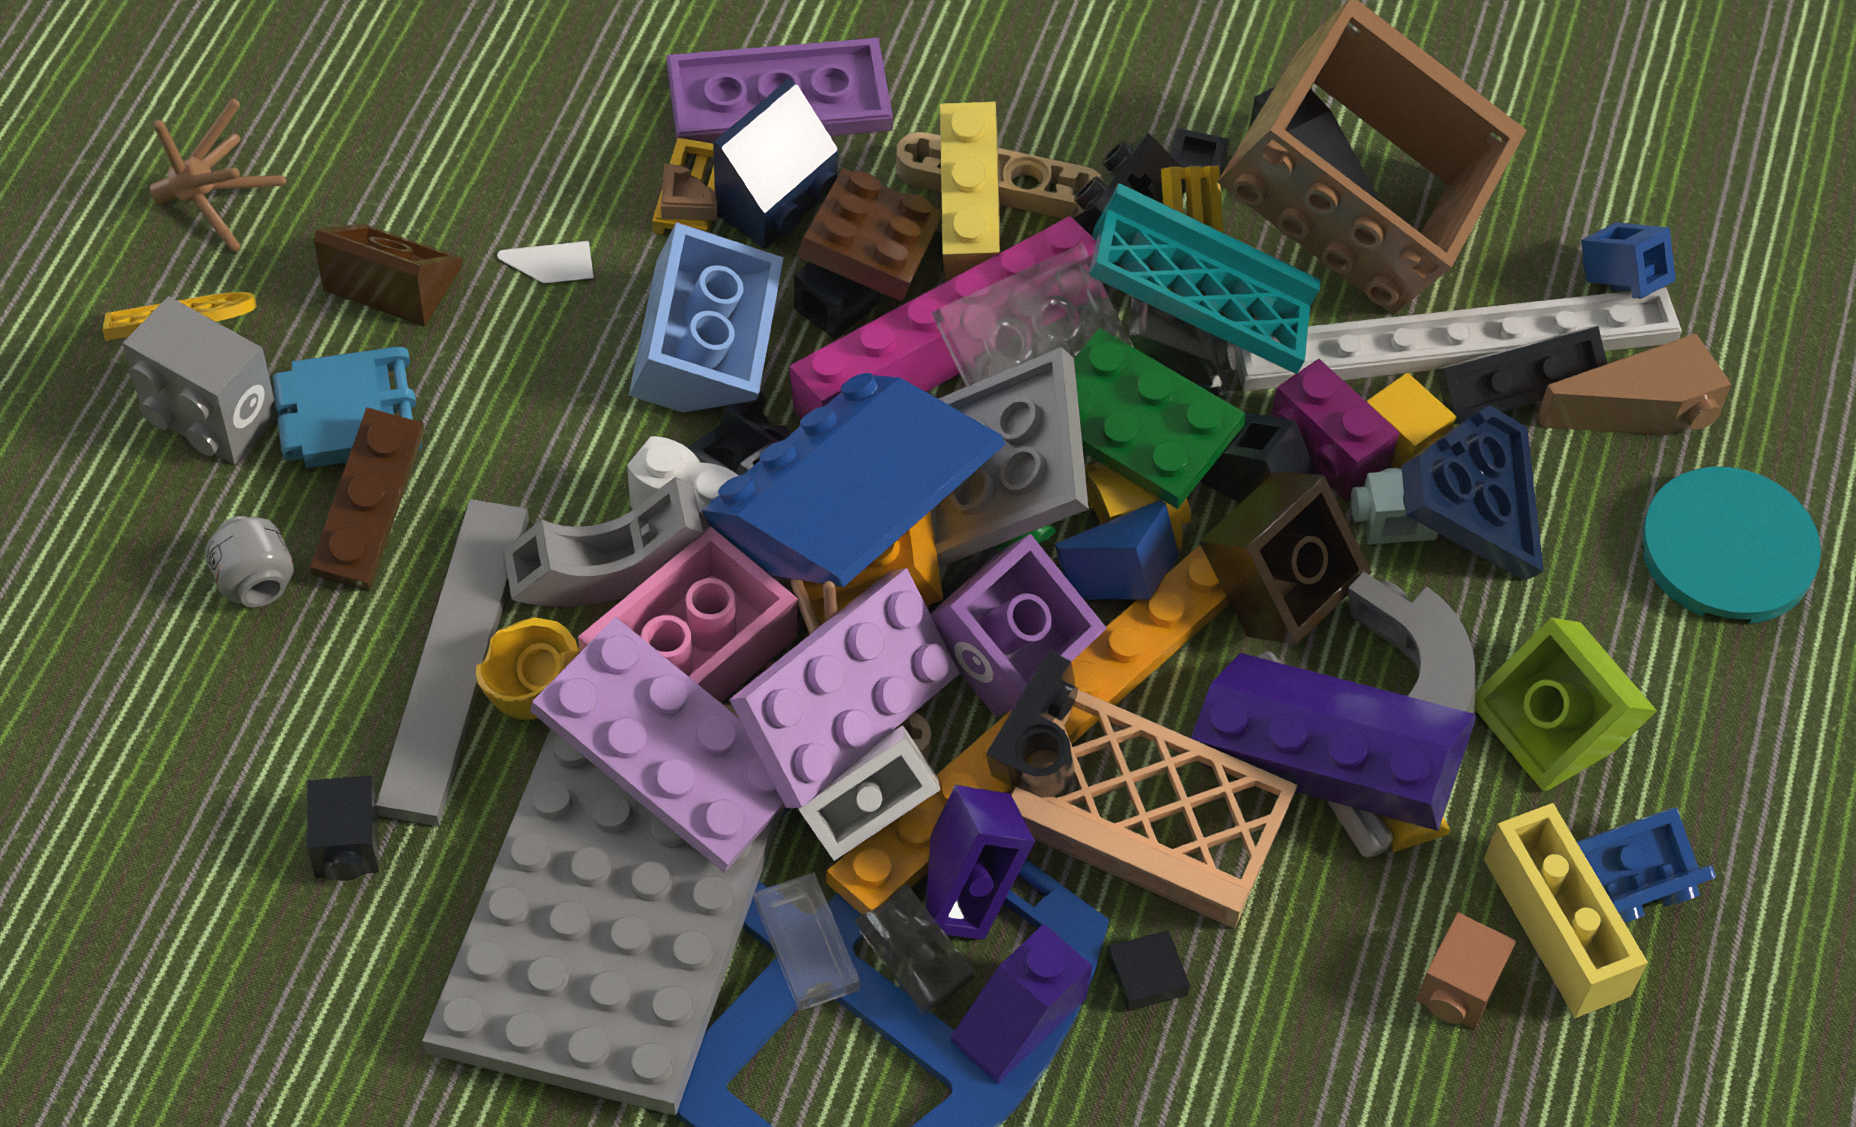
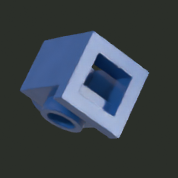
M1615 222L1581 240L1582 262L1585 268L1586 282L1608 284L1613 291H1631L1632 298L1642 299L1676 281L1669 227Z

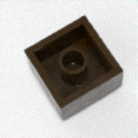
M1275 471L1199 541L1247 637L1296 645L1349 595V587L1363 571L1369 575L1372 573L1324 475Z

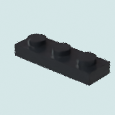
M1591 326L1443 366L1435 370L1443 404L1456 416L1454 424H1459L1488 405L1502 412L1542 401L1549 384L1607 365L1599 326Z

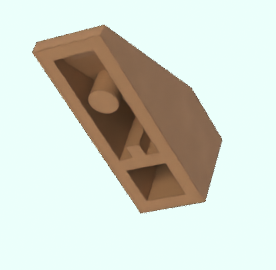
M1695 333L1549 384L1537 420L1542 427L1656 435H1671L1688 428L1699 430L1709 426L1720 416L1722 406L1732 384Z

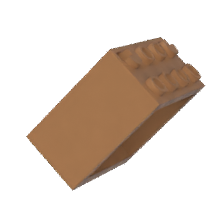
M1347 0L1298 49L1217 182L1234 194L1240 202L1250 206L1275 225L1285 236L1295 240L1320 259L1326 267L1337 272L1365 293L1372 302L1382 306L1394 315L1453 266L1527 130L1360 1ZM1348 22H1350L1352 25L1358 28L1359 31L1356 32L1354 29L1348 26ZM1313 83L1447 184L1421 233L1285 130ZM1493 132L1501 139L1497 140L1490 134Z

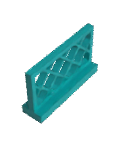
M1118 183L1093 230L1092 238L1096 240L1089 276L1297 374L1305 362L1310 306L1320 291L1321 280ZM1112 263H1120L1125 269ZM1147 265L1153 267L1156 271H1151ZM1172 287L1177 294L1169 291L1167 288ZM1198 289L1204 291L1208 296H1203ZM1219 312H1223L1228 318L1222 316ZM1250 314L1256 316L1259 320H1254ZM1270 336H1274L1280 343L1274 341Z

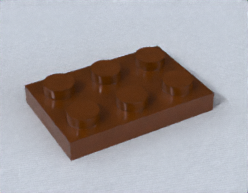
M842 168L807 230L797 257L902 302L942 219V211L933 207L927 199L911 193L902 194L882 185L871 174L861 171L852 172Z

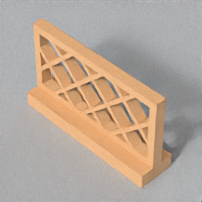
M1078 690L1076 700L1067 716L1062 721L1055 718L1053 722L1060 726L1068 737L1064 726L1073 707L1098 717L1105 736L1072 747L1070 742L1074 761V777L1079 787L1078 791L1058 798L1054 796L1041 798L1015 787L1012 797L1034 840L1235 929L1298 785ZM1110 723L1115 724L1124 729L1117 732H1113ZM1138 736L1154 741L1162 761L1130 772L1118 743ZM1110 747L1121 776L1088 787L1077 758ZM1168 748L1181 754L1171 758ZM1039 750L1035 752L1030 766L1045 768L1052 765L1058 758V755L1056 753L1051 755L1052 751ZM1195 761L1211 766L1219 787L1187 798L1176 768ZM1167 772L1178 801L1146 812L1134 783ZM1225 773L1238 778L1239 780L1229 783ZM1125 786L1137 816L1117 823L1101 818L1093 797ZM1257 786L1279 796L1270 815L1245 823L1233 793ZM1224 797L1236 827L1204 838L1192 808ZM1084 801L1088 811L1078 808L1073 804ZM1183 812L1195 841L1174 849L1158 843L1150 823ZM1141 826L1145 837L1131 830ZM1264 829L1255 847L1250 833ZM1241 837L1250 859L1242 879L1217 869L1208 848ZM1199 852L1203 862L1188 855Z

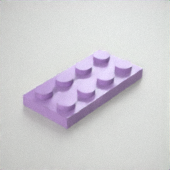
M902 568L890 570L729 700L785 807L800 808L805 806L960 673L908 569Z
M616 616L532 701L531 713L723 873L729 869L785 807L740 719Z

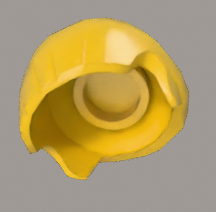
M536 617L519 621L508 626L506 629L498 630L490 639L485 660L481 664L476 665L478 685L485 696L505 715L520 720L539 719L530 712L532 701L579 654L576 640L567 628L559 622Z

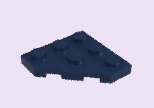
M1488 405L1472 414L1402 465L1403 504L1406 516L1525 581L1544 571L1528 428L1525 425Z

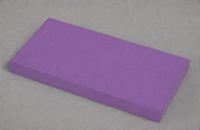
M879 38L666 55L676 141L677 138L713 143L787 79L798 85L829 136L893 131V115Z

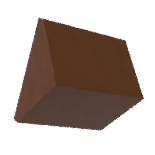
M364 223L318 229L314 238L323 291L424 327L460 271L464 259Z

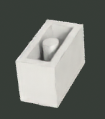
M902 725L883 738L805 806L798 809L835 861L940 791L937 774Z

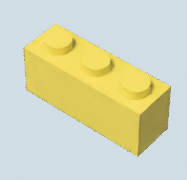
M996 102L940 104L942 245L945 282L1001 253Z
M1554 803L1498 823L1484 861L1574 1018L1631 997L1648 961Z

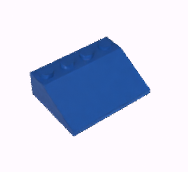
M861 373L848 379L841 386V393L826 406L819 407L806 414L800 422L801 427L789 437L763 450L759 457L760 461L746 473L726 481L719 488V495L701 511L710 527L720 533L769 575L820 584L832 581L835 586L845 587L1006 445L1002 435L900 377Z

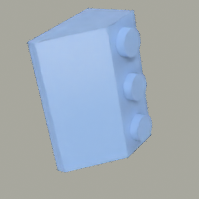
M676 222L656 261L628 396L682 413L756 400L761 385L784 257Z

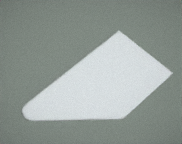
M589 241L506 249L499 251L497 254L498 259L542 283L594 278Z

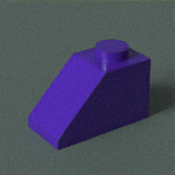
M959 785L954 786L930 836L925 926L929 933L985 940L1035 842L1010 793Z
M1043 924L999 965L951 1035L950 1042L999 1084L1086 1000L1092 964L1047 925Z

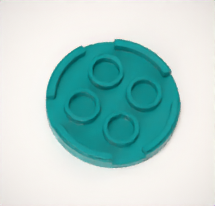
M1706 467L1683 473L1673 478L1657 492L1644 518L1642 535L1645 551L1643 558L1651 576L1670 598L1682 607L1702 617L1707 612L1725 618L1747 619L1749 624L1779 617L1790 611L1804 598L1819 568L1821 557L1820 539L1810 514L1788 490L1769 478L1751 471L1733 467Z

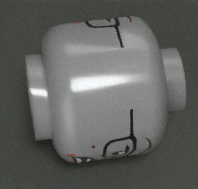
M236 516L226 520L210 537L204 550L207 565L220 594L229 602L243 604L247 607H261L278 599L284 593L286 585L289 583L294 572L291 555L279 529L271 521L263 518Z

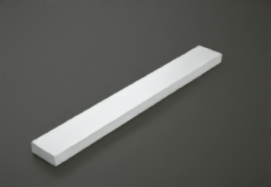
M1666 287L1642 299L1632 298V292L1627 291L1308 326L1305 362L1299 372L1317 359L1322 360L1342 380L1431 371L1443 366L1591 326H1599L1604 351L1664 345L1678 340L1682 330ZM1270 336L1274 341L1280 343L1274 336ZM1231 343V350L1242 391L1277 388L1295 375V373Z

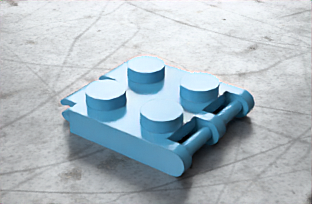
M391 347L291 361L293 371L279 372L272 376L283 459L287 461L304 459L306 468L347 462L366 407L390 414L400 412L401 417L413 420L411 409L416 406L415 392L409 389L405 368L409 366L410 358L408 350L404 347ZM388 371H394L396 389L391 390Z

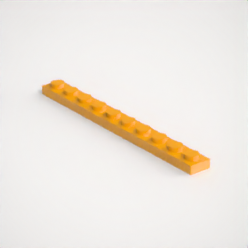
M1201 545L1164 576L1150 599H1137L1106 626L1107 629L1071 662L1075 686L1078 687V690L1116 706L1230 604ZM1073 707L1064 726L1071 745L1099 721L1098 717ZM1012 710L937 774L940 791L851 849L827 870L826 884L870 923L876 920L928 873L930 836L955 785L1010 793L1012 795L1015 786L1012 787L991 776L986 758V752ZM1033 753L1028 759L1027 763L1029 765L1035 753Z

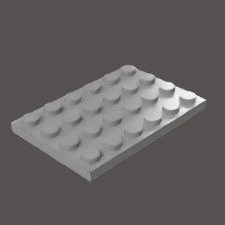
M550 728L422 1040L425 1053L676 1116L784 808L729 869L723 873Z

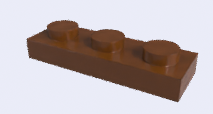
M366 407L310 565L313 576L370 591L425 432L423 422Z

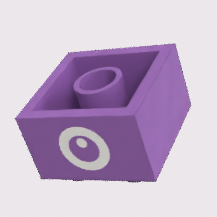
M1031 534L999 551L930 613L959 673L995 717L1013 710L1049 650L1072 662L1107 629Z

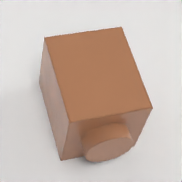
M1457 912L1425 975L1416 1001L1427 1006L1431 1013L1439 1019L1452 1024L1461 1023L1474 1030L1517 941Z

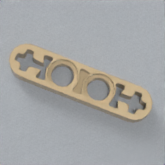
M915 132L906 135L899 141L896 152V173L904 183L914 187L942 192L940 135ZM998 148L999 205L1065 219L1071 216L1078 207V204L1073 200L1076 190H1080L1093 177L1097 176L1099 178L1101 176L1097 171L1086 166ZM918 156L925 157L923 163L915 162ZM1028 175L1036 178L1041 184L1033 189H1022L1017 187L1012 180L1018 176ZM1051 183L1056 184V193L1050 192Z

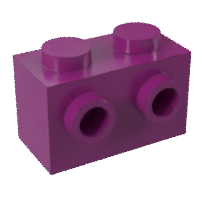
M1317 359L1280 384L1276 389L1271 417L1295 420L1297 422L1316 473L1324 475L1329 486L1346 502L1351 499L1353 487H1364L1368 473L1380 472L1390 468L1400 432L1322 360Z

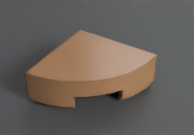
M664 163L661 200L662 219L717 221V201L711 187L706 186L699 179L692 176L691 170L679 165Z

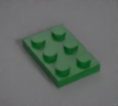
M1101 328L1096 331L1074 358L1083 453L1176 509H1179L1245 424V413Z

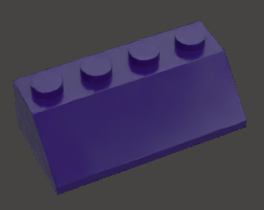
M1239 653L1211 683L1191 739L1297 784L1296 792L1439 831L1476 717L1475 714ZM1201 762L1203 767L1213 769L1211 766Z

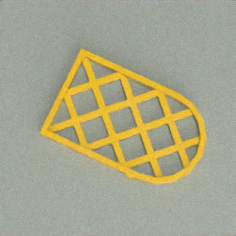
M248 292L220 293L177 300L215 322L244 315L257 307L255 295ZM161 303L105 313L103 322L105 341L129 337Z

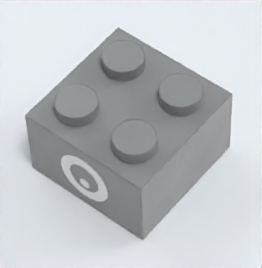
M170 296L123 342L130 367L129 374L135 384L140 402L139 409L142 415L153 426L161 430L170 428L186 437L194 448L207 456L216 454L235 465L278 418L263 348Z

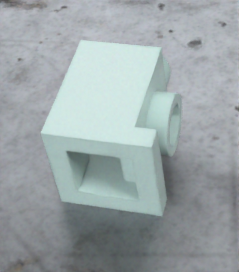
M1389 468L1380 472L1368 473L1364 487L1352 488V516L1355 522L1363 523L1367 545L1436 540L1437 532L1406 516L1403 504L1402 469Z

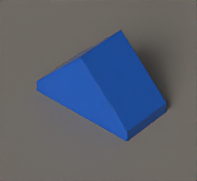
M1158 500L1054 544L1063 575L1083 599H1150L1179 555L1167 506L1162 500Z

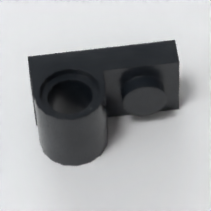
M1051 650L1048 651L986 752L991 776L1012 787H1018L1041 798L1053 797L1063 792L1070 785L1074 775V761L1069 738L1065 731L1053 722L1055 718L1062 721L1067 716L1078 694V687L1075 686V678L1070 660ZM1039 750L1053 751L1058 755L1056 761L1045 768L1032 767L1027 763L1030 756Z

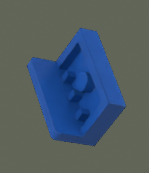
M1677 807L1665 809L1576 841L1624 923L1643 917L1645 913L1642 905L1661 898L1665 907L1693 899L1700 895L1697 884L1716 878L1712 865L1698 867Z

